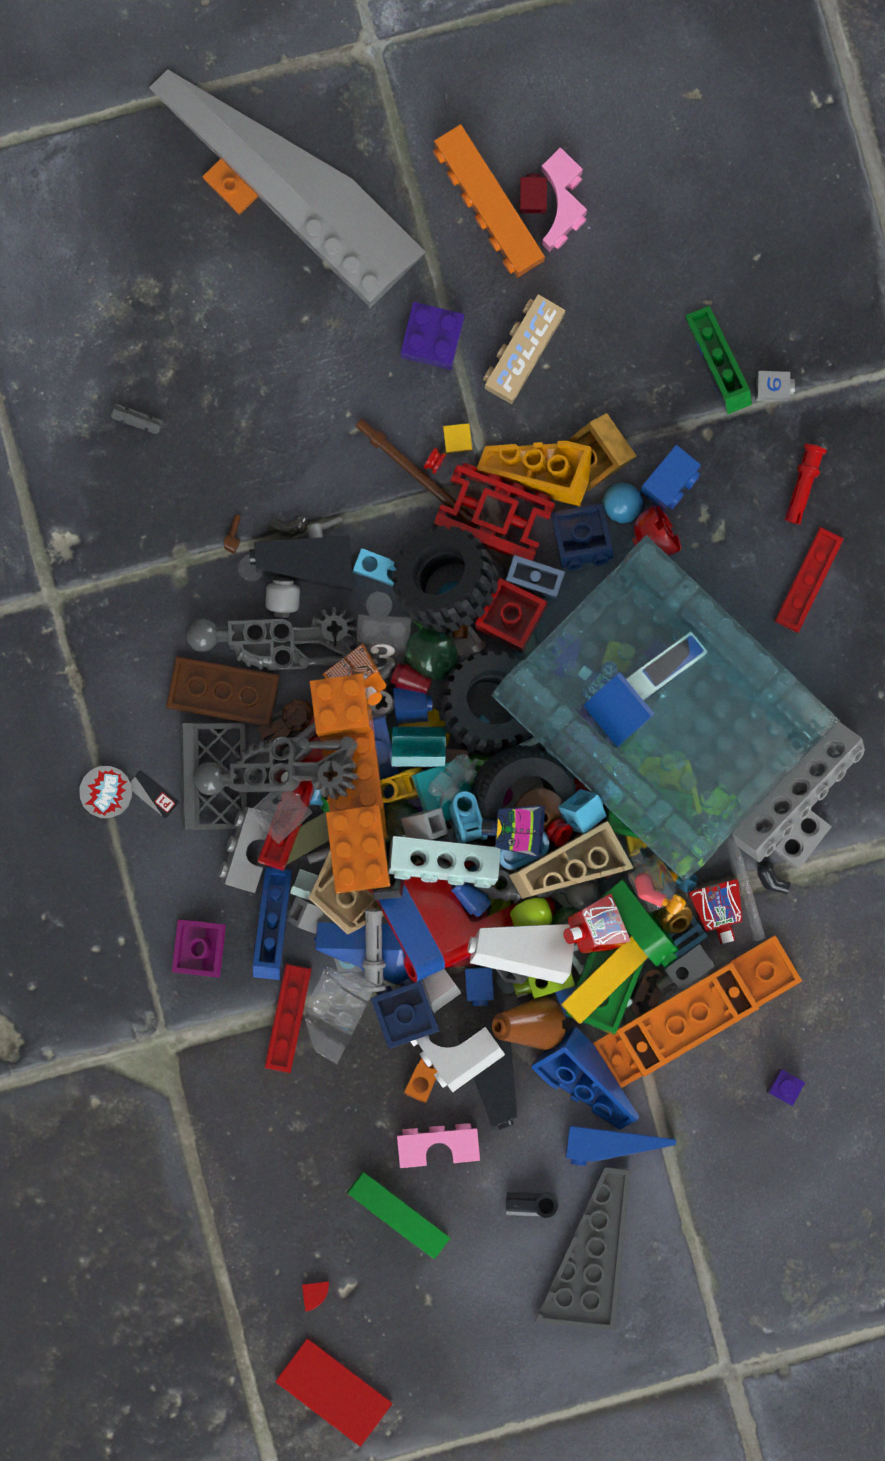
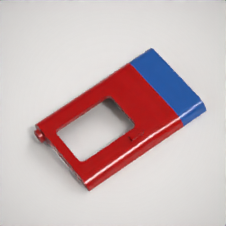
M488 836L487 840L483 841V845L496 847V841ZM424 861L421 862V863H419V864H417L416 866H421V865H423V864H424ZM472 861L464 862L466 869L476 865ZM412 876L404 882L402 897L377 900L406 955L403 960L404 967L408 976L414 982L470 957L471 953L467 951L469 940L471 937H475L480 928L514 927L510 913L517 905L513 904L477 922H471L458 898L451 891L452 887L448 880L437 879V882H424L421 880V877ZM368 889V891L373 894L374 889ZM550 897L544 898L550 907L553 917L555 904Z

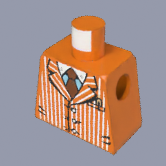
M363 644L322 674L325 679L363 673L367 702L372 706L381 701L382 695L380 692L386 687V683L375 661Z

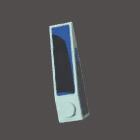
M690 632L626 680L645 702L707 654L708 651L694 634Z

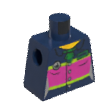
M545 805L498 809L497 820H482L481 833L482 835L496 836V848L531 857H542Z

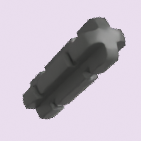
M115 404L111 413L113 419L118 421L123 419L125 420L124 423L142 430L147 428L148 432L158 434L162 428L163 421L155 417L151 419L149 415L131 408L126 410V407L120 404Z

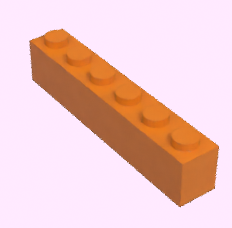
M460 124L434 140L435 149L433 153L440 164L443 162L449 169L447 176L452 184L460 186L463 191L460 194L462 200L468 208L472 206L477 213L474 218L482 230L486 228L491 235L488 240L496 252L500 250L505 257L502 262L510 274L514 272L518 278L543 263L545 259L544 254L462 125Z

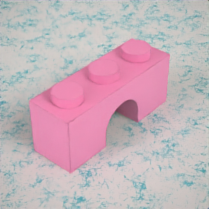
M471 1123L455 1124L456 1129L445 1130L444 1125L429 1127V1132L418 1133V1128L402 1129V1134L397 1135L400 1168L427 1166V1150L435 1143L446 1144L451 1149L453 1163L480 1161L477 1127L472 1128Z

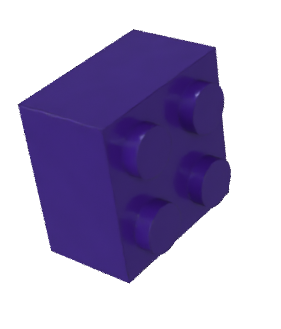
M413 302L401 349V358L452 370L465 314Z

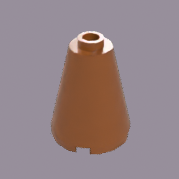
M541 996L497 1014L492 1021V1030L495 1037L499 1040L542 1050L552 1049L561 1043L565 1035V1028L562 1029V1020H565V1014L561 1005L554 998Z

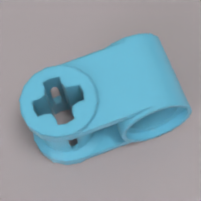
M466 791L458 793L449 804V813L458 843L466 844V842L477 839L487 840L488 836L481 833L483 818L481 817L475 796ZM457 801H465L469 806V810L466 812L461 811L457 807Z

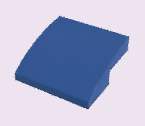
M621 673L612 678L583 705L617 747L655 715Z

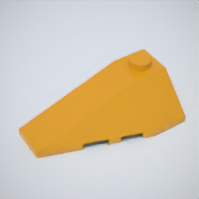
M558 441L556 444L538 442L526 446H517L516 444L485 446L477 466V471L486 475L487 473L495 474L507 483L511 484L514 482L526 487V490L535 493L540 492L548 495L551 499L580 506L589 483L592 448L570 441Z

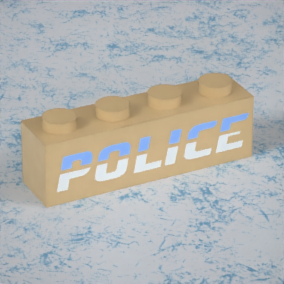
M537 295L535 300L530 298L523 310L526 316L521 323L518 321L515 323L509 334L513 336L509 345H502L496 356L500 359L495 368L490 366L483 378L486 381V390L510 404H513L565 315L563 308L540 295Z

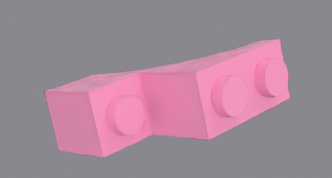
M561 148L542 165L541 172L547 177L553 188L557 203L555 221L542 241V245L549 252L554 247L559 249L568 240L566 235L572 229L577 231L587 220L585 218L587 209L567 191L568 188L572 191L582 181L580 176L583 169Z

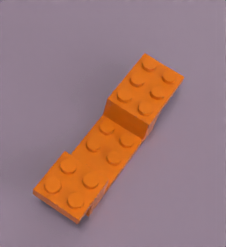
M364 674L310 681L316 734L321 741L350 737L356 740L358 744L351 758L357 767L352 773L357 774L358 779L351 782L356 789L347 788L348 797L339 795L337 800L330 798V795L328 796L330 812H326L335 892L339 894L389 887L390 878L385 838H388L372 708L367 702ZM322 749L323 759L337 750Z
M774 935L645 1014L637 1016L618 1027L615 1035L608 1033L593 1042L620 1087L623 1088L638 1078L647 1076L760 1009L761 1005L802 982V979Z

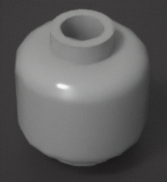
M273 579V582L266 586V608L274 612L275 617H290V613L296 612L300 607V587L294 584L293 579Z

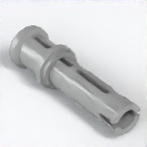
M368 908L365 909L366 959H363L362 967L365 968V983L362 984V990L378 992L386 990V984L383 983V968L386 967V962L382 959V909Z

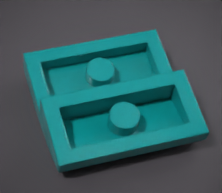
M393 727L392 766L445 767L446 731L444 727Z
M462 758L445 763V767H434L412 775L423 811L441 808L445 821L452 819L449 813V804L460 792L466 791L471 793L472 788ZM457 801V807L461 811L466 812L469 810V806L465 801Z

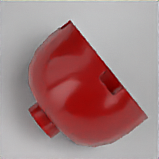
M653 505L637 517L634 524L636 537L632 538L639 552L644 550L648 556L657 559L666 558L682 550L678 535H673L671 521L659 506Z

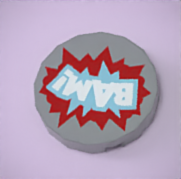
M99 766L90 770L84 776L80 785V799L83 807L90 814L99 818H113L121 815L129 807L132 800V786L129 778L120 769L112 766Z

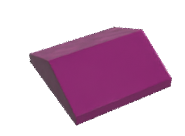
M178 919L172 972L220 978L226 925Z

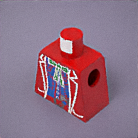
M738 879L688 892V898L704 931L716 929L720 944L735 941L732 925L742 922Z
M612 894L599 899L568 917L570 927L566 928L563 932L565 941L568 944L577 943L582 953L614 950L630 942Z

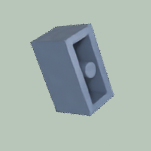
M514 555L506 581L521 589L556 600L565 572Z

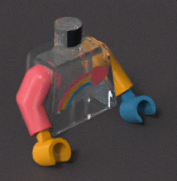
M643 846L630 851L628 854L634 865L633 869H630L628 873V879L637 899L645 910L650 913L665 907L671 914L681 911L686 901L680 896L674 895L678 889L676 884L679 885L682 891L688 893L697 885L698 877L690 872H687L683 878L679 877L678 873L667 869L660 855L654 854L648 857Z

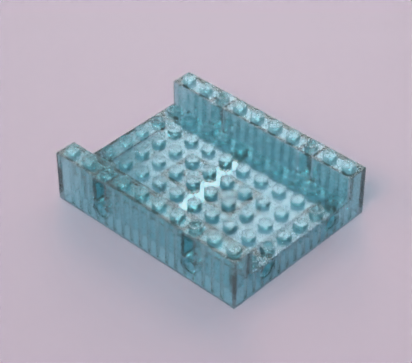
M647 535L549 636L502 680L491 695L592 793L598 794L603 803L684 881L690 878L719 849L718 847L802 758L840 721ZM692 632L708 653L645 701L655 715L617 747L583 705L618 673H621L627 679L685 635Z

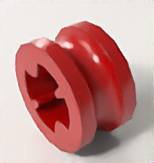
M435 447L427 459L424 469L430 468L432 473L436 474L447 454H440Z
M556 819L550 824L546 834L550 841H553L557 846H562L570 839L573 828L571 825L566 824L564 820Z

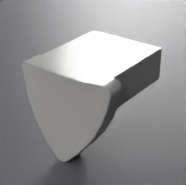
M470 625L468 626L467 639L452 638V631L445 636L460 656L459 661L463 658L468 659L470 654L477 651L481 653L487 646V643L481 641Z

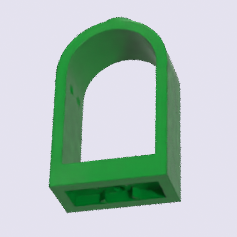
M622 880L601 896L603 898L612 894L626 930L656 966L662 963L664 967H667L677 959L674 953L679 950L669 934L661 928L656 917L630 884Z

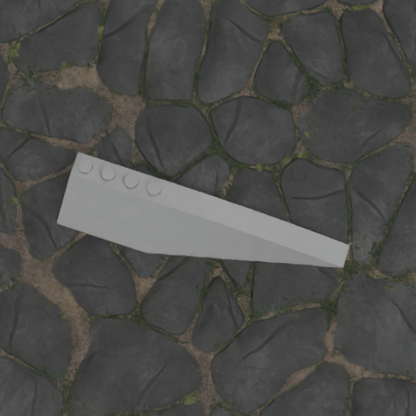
M168 69L149 87L370 308L426 254V251L352 178Z

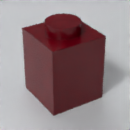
M537 173L526 174V177H521L520 214H546L547 177H541V174Z

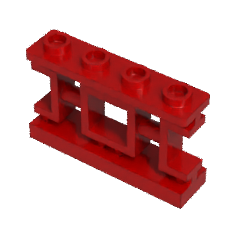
M463 463L462 466L456 465L450 482L460 485L462 488L455 506L452 509L441 504L432 526H446L448 530H450L451 526L460 527L462 531L467 530L471 532L475 538L481 541L484 547L512 558L515 555L533 561L539 543L527 537L536 516L546 520L549 519L555 503L550 501L551 497L540 492H536L535 495L525 492L526 487L514 482L511 483V486L501 482V477L492 473H487L486 476L477 473V468L467 463ZM460 476L495 490L492 491L484 488L480 499H474L465 495L470 481L462 479ZM512 495L542 507L544 510L533 507L527 520L514 514L519 501L509 496ZM487 496L511 506L502 528L478 519ZM460 505L475 510L471 524L480 527V529L478 530L445 517V515L448 514L456 517ZM509 525H514L524 529L519 543L529 546V548L526 549L494 535L496 533L505 537Z

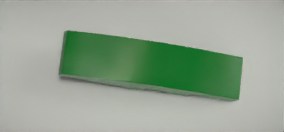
M363 1171L346 1192L434 1260L451 1239L447 1234Z

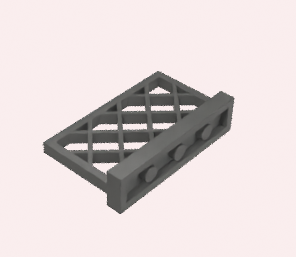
M182 723L180 725L182 831L237 829V826L230 824L223 815L232 806L238 811H242L243 806L247 807L246 792H240L232 800L222 790L220 793L230 804L219 813L209 803L217 794L212 795L206 800L199 794L193 777L195 770L198 768V760L205 753L221 765L224 770L228 769L222 762L231 753L240 760V752L243 749L246 750L245 723ZM198 729H208L216 738L205 747L198 741ZM214 729H223V731L218 734ZM228 729H239V741L231 747L221 736ZM218 739L229 749L220 761L208 750ZM238 745L239 754L234 750ZM198 746L203 750L199 755ZM239 798L241 807L236 803ZM199 799L204 803L200 808ZM208 806L218 817L211 824H200L199 813ZM219 819H221L225 824H215V823H216Z

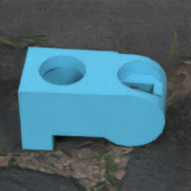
M361 548L352 573L393 586L394 583L391 580L392 572L396 569L391 559Z

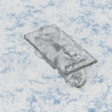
M457 755L445 768V771L452 776L449 777L442 771L430 782L428 791L433 796L438 795L441 797L439 806H442L447 800L452 801L460 792V787L464 783L469 784L477 774L475 770L478 762L477 758L470 763L467 755Z

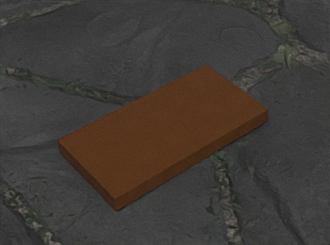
M176 656L166 708L270 727L280 675Z

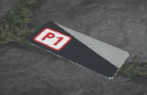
M139 771L131 781L132 791L164 818H167L178 805V801L142 771Z

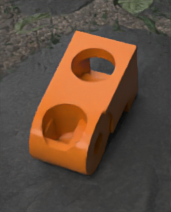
M421 1058L404 1094L426 1103L436 1080L434 1074L438 1072L432 1064L428 1067Z

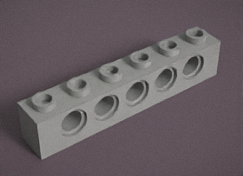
M837 721L732 832L736 846L758 862L764 857L770 856L776 844L782 838L789 836L794 825L800 819L807 817L811 807L827 795L829 788L845 776L846 770L853 763H857L862 758L865 751L862 738ZM834 754H841L839 757L836 758L831 757ZM818 772H822V773H823V774L820 775V776H813L814 774H816V773H818ZM799 791H806L802 795H796ZM784 809L788 810V811H787L786 813H784V814H779V813H778L779 811L784 810ZM765 828H770V830H769L768 832H765V833H761V832H760L761 830H763V829H765Z

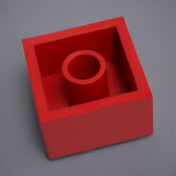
M499 578L497 592L491 595L494 600L490 607L486 606L484 608L485 613L478 618L475 627L477 631L523 654L547 609V602Z

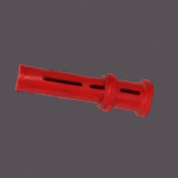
M805 443L803 447L805 449L801 464L797 466L799 475L784 519L798 525L801 524L814 478H817L820 474L818 469L822 456L827 452L822 447Z

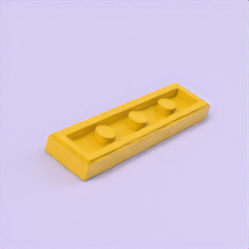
M632 936L629 937L630 942L620 946L561 1003V1006L579 1024L648 958Z

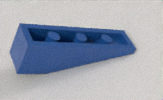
M265 867L253 959V977L280 980L292 870L284 869L283 871L277 868Z
M569 1126L565 1158L571 1159L570 1164L586 1166L587 1161H600L676 1145V1139Z

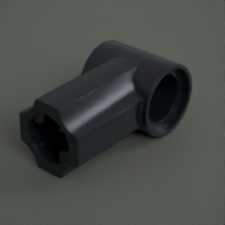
M507 1192L506 1215L550 1218L555 1215L559 1207L558 1198L550 1192ZM543 1198L551 1199L554 1203L553 1210L550 1212L541 1210L539 1207L540 1200Z

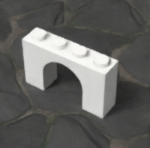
M445 969L423 979L434 1014L461 994ZM486 1027L455 1047L445 1048L437 1046L430 1041L429 1035L410 1041L413 1046L420 1045L423 1050L419 1054L428 1067L432 1064L438 1071L434 1074L435 1078L443 1088L448 1086L452 1092L505 1055Z

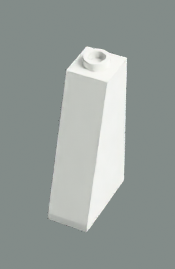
M570 925L480 928L475 937H471L469 940L467 951L471 953L470 963L563 984L571 973L574 943L568 944L563 936L564 930L569 928Z

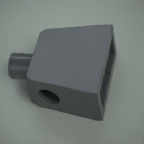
M698 943L669 966L665 967L664 969L667 974L657 980L655 984L663 995L676 986L681 991L715 967V965ZM681 967L688 969V974L683 978L676 975V971Z

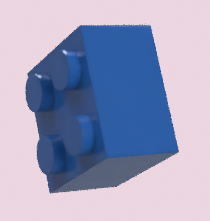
M676 445L643 484L640 493L654 505L659 506L664 512L668 507L673 510L684 495L681 491L685 487L690 490L699 479L701 474L698 470L701 464Z

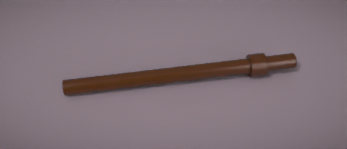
M360 419L355 426L370 439L369 442L375 448H381L445 506L454 508L455 499L387 441L385 434L380 430L377 432L365 420ZM460 505L457 516L468 526L476 528V525L471 524L473 515Z

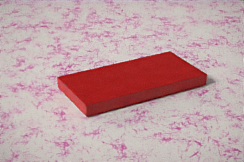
M308 1338L275 1381L360 1447L393 1404V1402Z

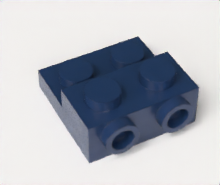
M603 503L551 512L561 568L567 567L568 570L574 571L582 568L583 564L593 562L594 565L601 566L607 564L609 559H613V547Z
M410 978L400 981L402 987L392 990L390 985L386 986V990L376 992L377 995L371 998L388 1049L440 1031L423 979L417 982L412 981Z

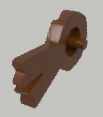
M295 699L284 706L282 719L271 722L270 727L260 726L257 728L261 732L260 738L266 739L273 734L275 735L271 739L278 737L287 738L292 731L302 732L310 725L314 714L313 708L305 700Z

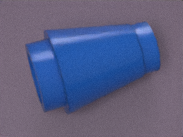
M464 882L463 885H453L451 891L470 915L480 916L491 903L487 898L488 894L468 882Z

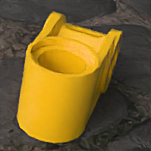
M422 767L409 769L398 775L382 779L383 802L396 804L405 800L419 798L412 775L422 772ZM391 784L395 792L391 798L387 799L384 795V789Z

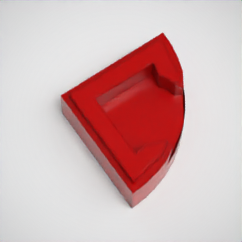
M329 1281L302 1284L305 1312L317 1308L324 1301L328 1293Z

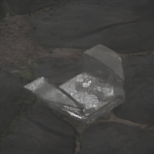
M328 965L326 966L305 1009L306 1025L316 1052L338 1064L376 986L374 983L366 980L354 971L340 972Z

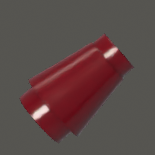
M398 663L391 683L395 684L396 688L427 694L432 679L407 663L405 665Z

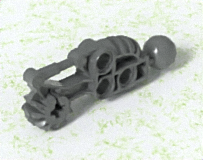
M331 607L332 616H328L327 611L322 610L321 613L325 620L314 617L311 627L293 628L291 623L285 619L228 621V626H216L209 619L200 618L189 624L185 637L189 646L200 652L211 650L217 642H229L231 651H235L237 656L236 660L239 662L242 660L246 663L247 667L253 665L259 667V670H263V667H267L268 670L306 669L308 666L326 665V667H331L351 653L350 647L356 641L353 635L348 634V631H357V626H347V624L354 620V617L349 616L344 620L343 617L346 614V609H342L340 615L337 616L336 607ZM333 622H336L338 627H342V631H338L336 636V646H334L332 632L327 631V628H330ZM281 624L289 628V634L284 639H279L274 635V629ZM250 627H261L263 630L261 638L258 640L250 639L248 637ZM321 644L341 656L307 658L295 645ZM279 651H286L290 654L291 658L288 664L279 665L275 661V656Z
M278 737L271 739L269 742L263 740L258 745L254 743L249 745L248 750L243 749L240 752V760H236L235 764H231L230 770H224L221 765L215 762L201 764L195 770L194 784L202 794L214 795L220 793L225 786H229V788L238 792H287L295 790L299 786L300 781H312L313 788L321 790L320 794L322 796L328 797L330 795V798L337 800L339 795L348 797L347 788L356 789L351 782L358 779V775L352 773L357 767L351 758L358 744L356 740L350 737L328 739L325 741H310L303 737ZM289 745L288 754L283 756V749ZM313 749L337 750L319 762H302ZM263 772V779L257 783L258 774ZM288 772L287 780L282 783V775Z
M446 820L448 834L441 836L436 841L457 843L454 825L451 821ZM481 839L466 842V844L484 846ZM440 858L437 860L441 868L448 869L451 867L447 859ZM499 862L498 880L504 884V890H497L493 885L490 888L476 887L488 894L492 899H501L506 902L512 900L513 904L516 905L532 898H548L554 891L564 894L568 904L578 910H582L596 902L598 898V889L595 883L590 880L522 899L509 875L531 862L517 869H507Z

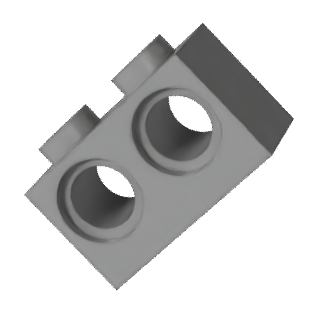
M810 811L807 817L800 819L794 825L790 835L782 838L774 849L776 854L796 869H800L832 827L812 811ZM804 819L812 820L815 825L814 831L811 834H807L801 829V823ZM788 840H794L798 844V851L794 855L788 854L785 850V843Z

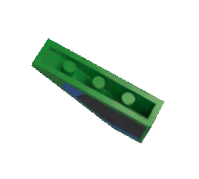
M710 306L685 315L727 415L752 405L750 389Z

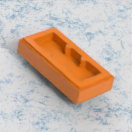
M222 159L202 176L239 215L258 198V195Z

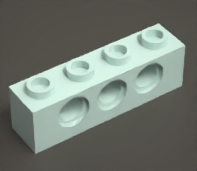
M393 836L390 842L388 870L389 874H394V878L406 880L412 876L421 877V880L424 882H437V879L448 880V883L452 885H463L464 882L475 883V886L479 888H490L498 880L500 849L489 846ZM418 855L423 859L424 864L416 866L411 862L410 857ZM445 858L450 862L451 867L443 869L438 865L437 860ZM464 862H474L477 866V871H468L464 866Z

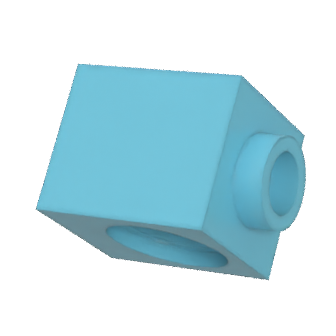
M582 789L558 807L565 823L571 825L573 831L585 834L606 817L603 801L600 796Z

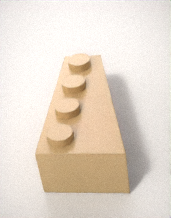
M606 821L509 876L523 899L633 869V866L609 822Z

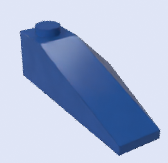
M318 922L315 950L342 962L353 964L365 972L362 962L363 959H366V925L347 935L336 923ZM382 924V959L386 962V967L383 968V978L391 984L401 985L400 981L410 978L404 967L403 960L406 955L390 925Z
M577 1027L566 1032L559 1045L545 1050L532 1063L531 1068L548 1085L556 1090L559 1086L572 1095L570 1099L577 1103L579 1100L592 1107L594 1114L616 1128L622 1129L638 1120L637 1112L598 1050Z

